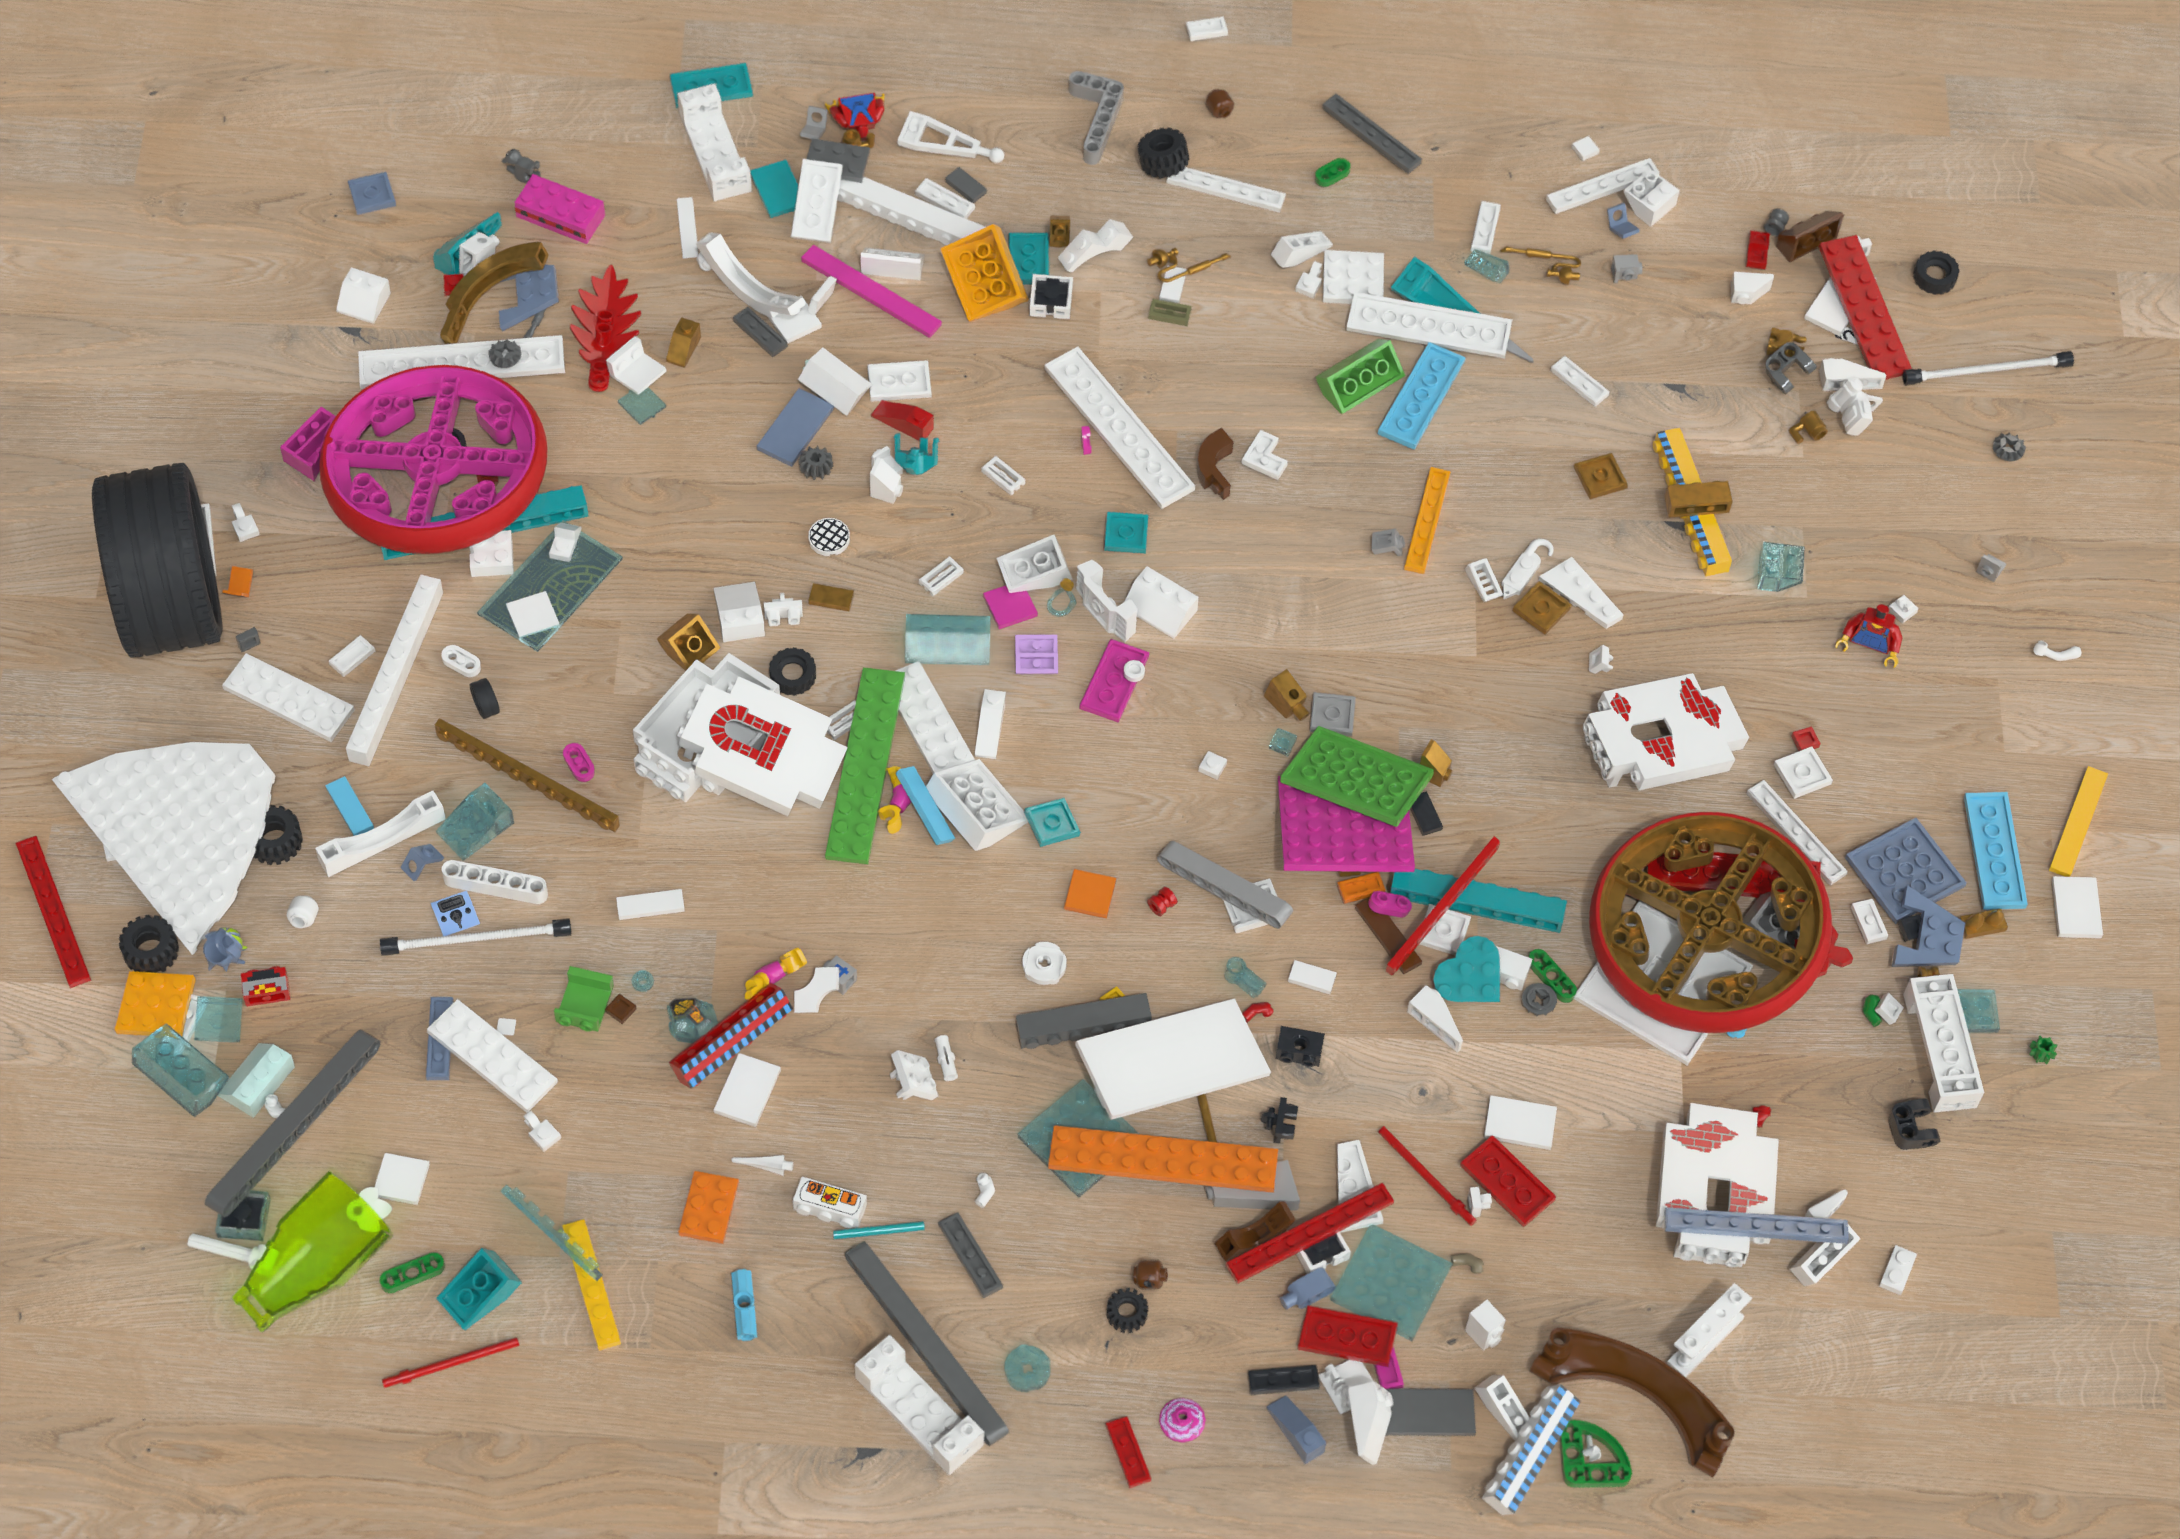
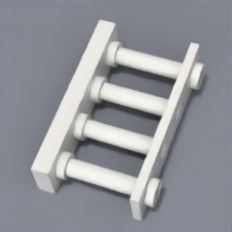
M1734 1283L1674 1343V1346L1679 1350L1667 1361V1364L1684 1377H1687L1744 1319V1315L1740 1311L1752 1298Z

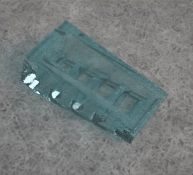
M1476 249L1464 262L1467 267L1499 284L1510 272L1508 261Z

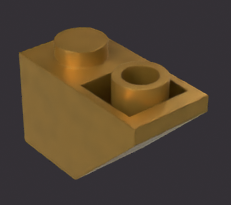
M1050 216L1049 247H1067L1070 241V216Z

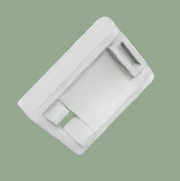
M1270 879L1253 883L1277 896ZM1224 901L1235 933L1268 925Z

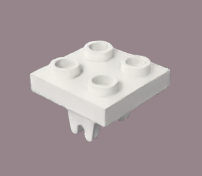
M899 1050L891 1054L896 1069L890 1074L891 1079L896 1078V1080H900L902 1089L896 1093L897 1098L903 1097V1100L911 1096H917L933 1100L938 1097L936 1083L931 1076L930 1066L925 1057Z

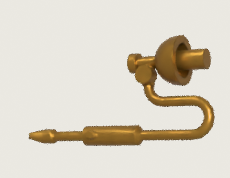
M1508 246L1500 250V253H1524L1529 258L1550 259L1554 257L1575 260L1577 264L1555 263L1552 269H1547L1546 276H1558L1560 282L1565 285H1569L1570 280L1579 281L1580 273L1571 272V268L1581 266V260L1575 256L1554 254L1551 251L1531 248L1526 250L1516 249ZM1558 266H1561L1562 268H1561L1560 271L1558 272L1557 267H1558Z
M1173 248L1167 253L1162 249H1155L1152 252V257L1147 259V263L1149 266L1156 264L1158 268H1162L1168 263L1169 257V262L1173 265L1161 269L1157 277L1162 282H1171L1187 274L1192 275L1211 267V264L1231 258V256L1224 253L1213 260H1205L1187 268L1186 271L1170 278H1163L1161 275L1177 267V248Z

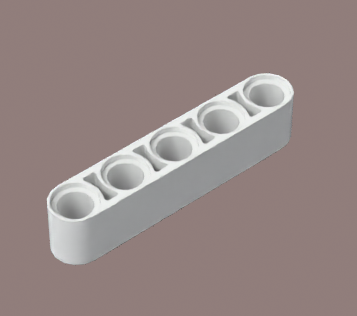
M456 860L446 861L442 866L444 882L451 888L533 904L544 903L548 898L546 882L538 876ZM492 881H499L498 883H495V884H492V883H491ZM514 885H520V886L517 887V888H513V887H512V886H514Z

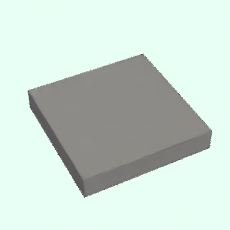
M1314 692L1310 732H1314L1318 726H1321L1344 736L1352 737L1356 697Z

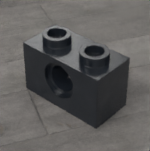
M1281 1026L1275 1059L1281 1060L1284 1063L1295 1062L1301 1063L1306 1067H1319L1325 1033ZM1301 1046L1304 1050H1297L1295 1047Z

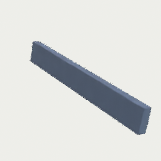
M1667 1207L1664 1211L1665 1231L1843 1244H1847L1849 1241L1848 1220Z

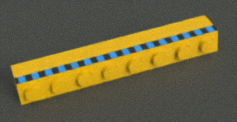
M1675 428L1657 432L1655 441H1653V449L1655 453H1658L1659 465L1665 471L1667 485L1702 483L1681 429ZM1714 514L1680 517L1684 520L1685 532L1691 538L1692 550L1698 556V566L1700 569H1703L1705 577L1729 572L1732 559Z

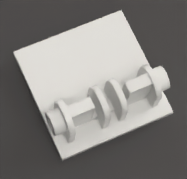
M1348 1360L1336 1367L1330 1364L1325 1368V1372L1318 1375L1340 1415L1351 1410L1348 1387L1374 1382L1363 1362Z

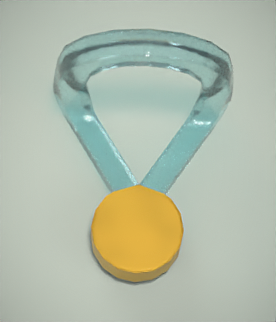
M1064 578L1061 581L1060 585L1062 588L1056 590L1047 602L1049 613L1057 617L1068 615L1076 606V599L1071 591L1074 588V583L1068 578ZM1066 591L1071 600L1068 607L1063 611L1053 609L1051 606L1053 600L1058 594Z

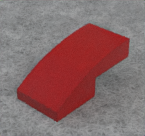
M1750 230L1746 267L1766 270L1770 233Z

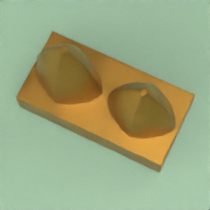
M2002 909L1976 912L1960 916L1959 918L1965 922V939L2005 932L2008 929Z

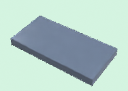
M799 388L758 443L757 450L792 467L800 457L802 450H805L834 410V405Z

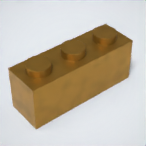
M1728 481L1673 484L1667 486L1664 496L1669 518L1730 513L1733 502Z

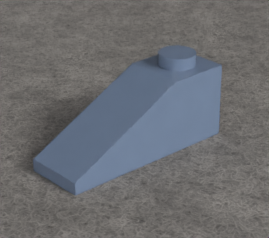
M1287 1396L1266 1407L1304 1464L1325 1452L1326 1441L1315 1425Z

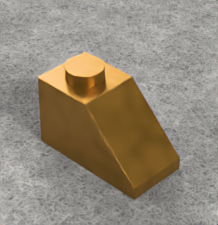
M681 317L673 331L666 362L685 368L701 339L700 323Z
M1431 739L1420 761L1421 765L1434 769L1433 777L1429 782L1441 787L1444 780L1448 781L1453 772L1450 769L1452 760L1436 741Z

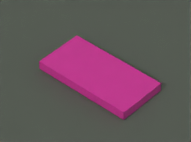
M1110 639L1080 703L1079 709L1119 723L1137 682L1128 681L1124 677V666L1131 660H1137L1145 667L1150 652Z

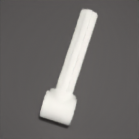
M191 1234L188 1238L189 1247L248 1262L249 1267L253 1271L264 1275L269 1274L278 1253L274 1248L263 1244L249 1249L197 1234Z

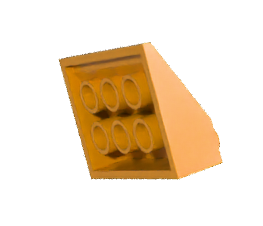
M992 224L940 248L969 322L1013 308L1029 300L999 226Z

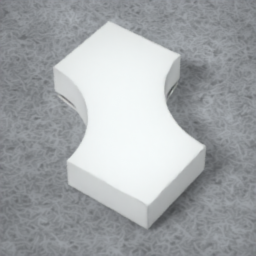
M839 967L815 968V974L811 982L806 987L794 991V1013H818L822 999L828 993L839 990Z

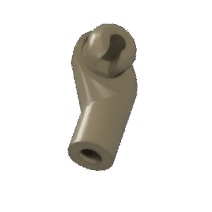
M1470 1253L1451 1255L1452 1266L1469 1265L1471 1266L1472 1273L1479 1274L1483 1272L1482 1265L1484 1263L1482 1259Z

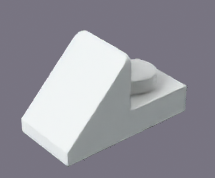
M561 522L554 527L555 538L549 552V557L570 562L581 532V526Z

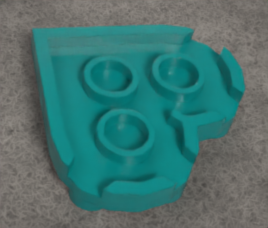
M1474 936L1462 941L1457 949L1456 958L1447 959L1438 965L1434 975L1435 989L1440 993L1441 997L1449 1001L1500 1002L1499 949L1494 942L1486 937Z

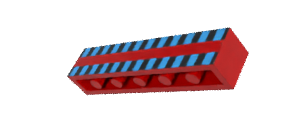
M770 983L672 1059L669 1064L679 1082L690 1089L699 1085L709 1074L717 1071L723 1063L735 1057L737 1052L750 1045L760 1034L768 1031L778 1020L783 1019L793 1009L785 992L779 986Z

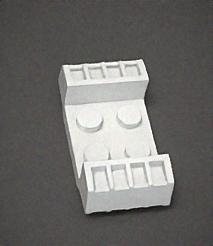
M1090 560L1078 565L1076 590L1083 599L1082 605L1108 633H1113L1123 642H1126L1136 632L1137 607L1131 599L1116 606L1115 601L1111 597L1108 598L1102 589L1103 568L1098 563Z

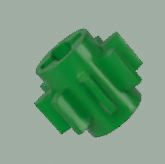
M2039 1036L2037 1042H2031L2029 1047L2032 1050L2029 1056H2033L2036 1063L2044 1062L2048 1064L2050 1058L2055 1059L2057 1055L2055 1050L2058 1045L2052 1042L2051 1037L2042 1038Z

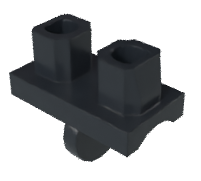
M1280 1097L1278 1115L1275 1114V1108L1270 1107L1268 1112L1261 1114L1260 1119L1261 1122L1266 1124L1267 1130H1272L1273 1125H1276L1274 1143L1279 1144L1281 1139H1294L1296 1125L1285 1124L1284 1119L1296 1120L1298 1106L1288 1104L1287 1098Z

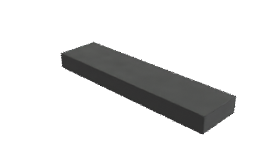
M957 1212L938 1222V1226L982 1298L984 1299L1003 1289L1002 1282L960 1214Z

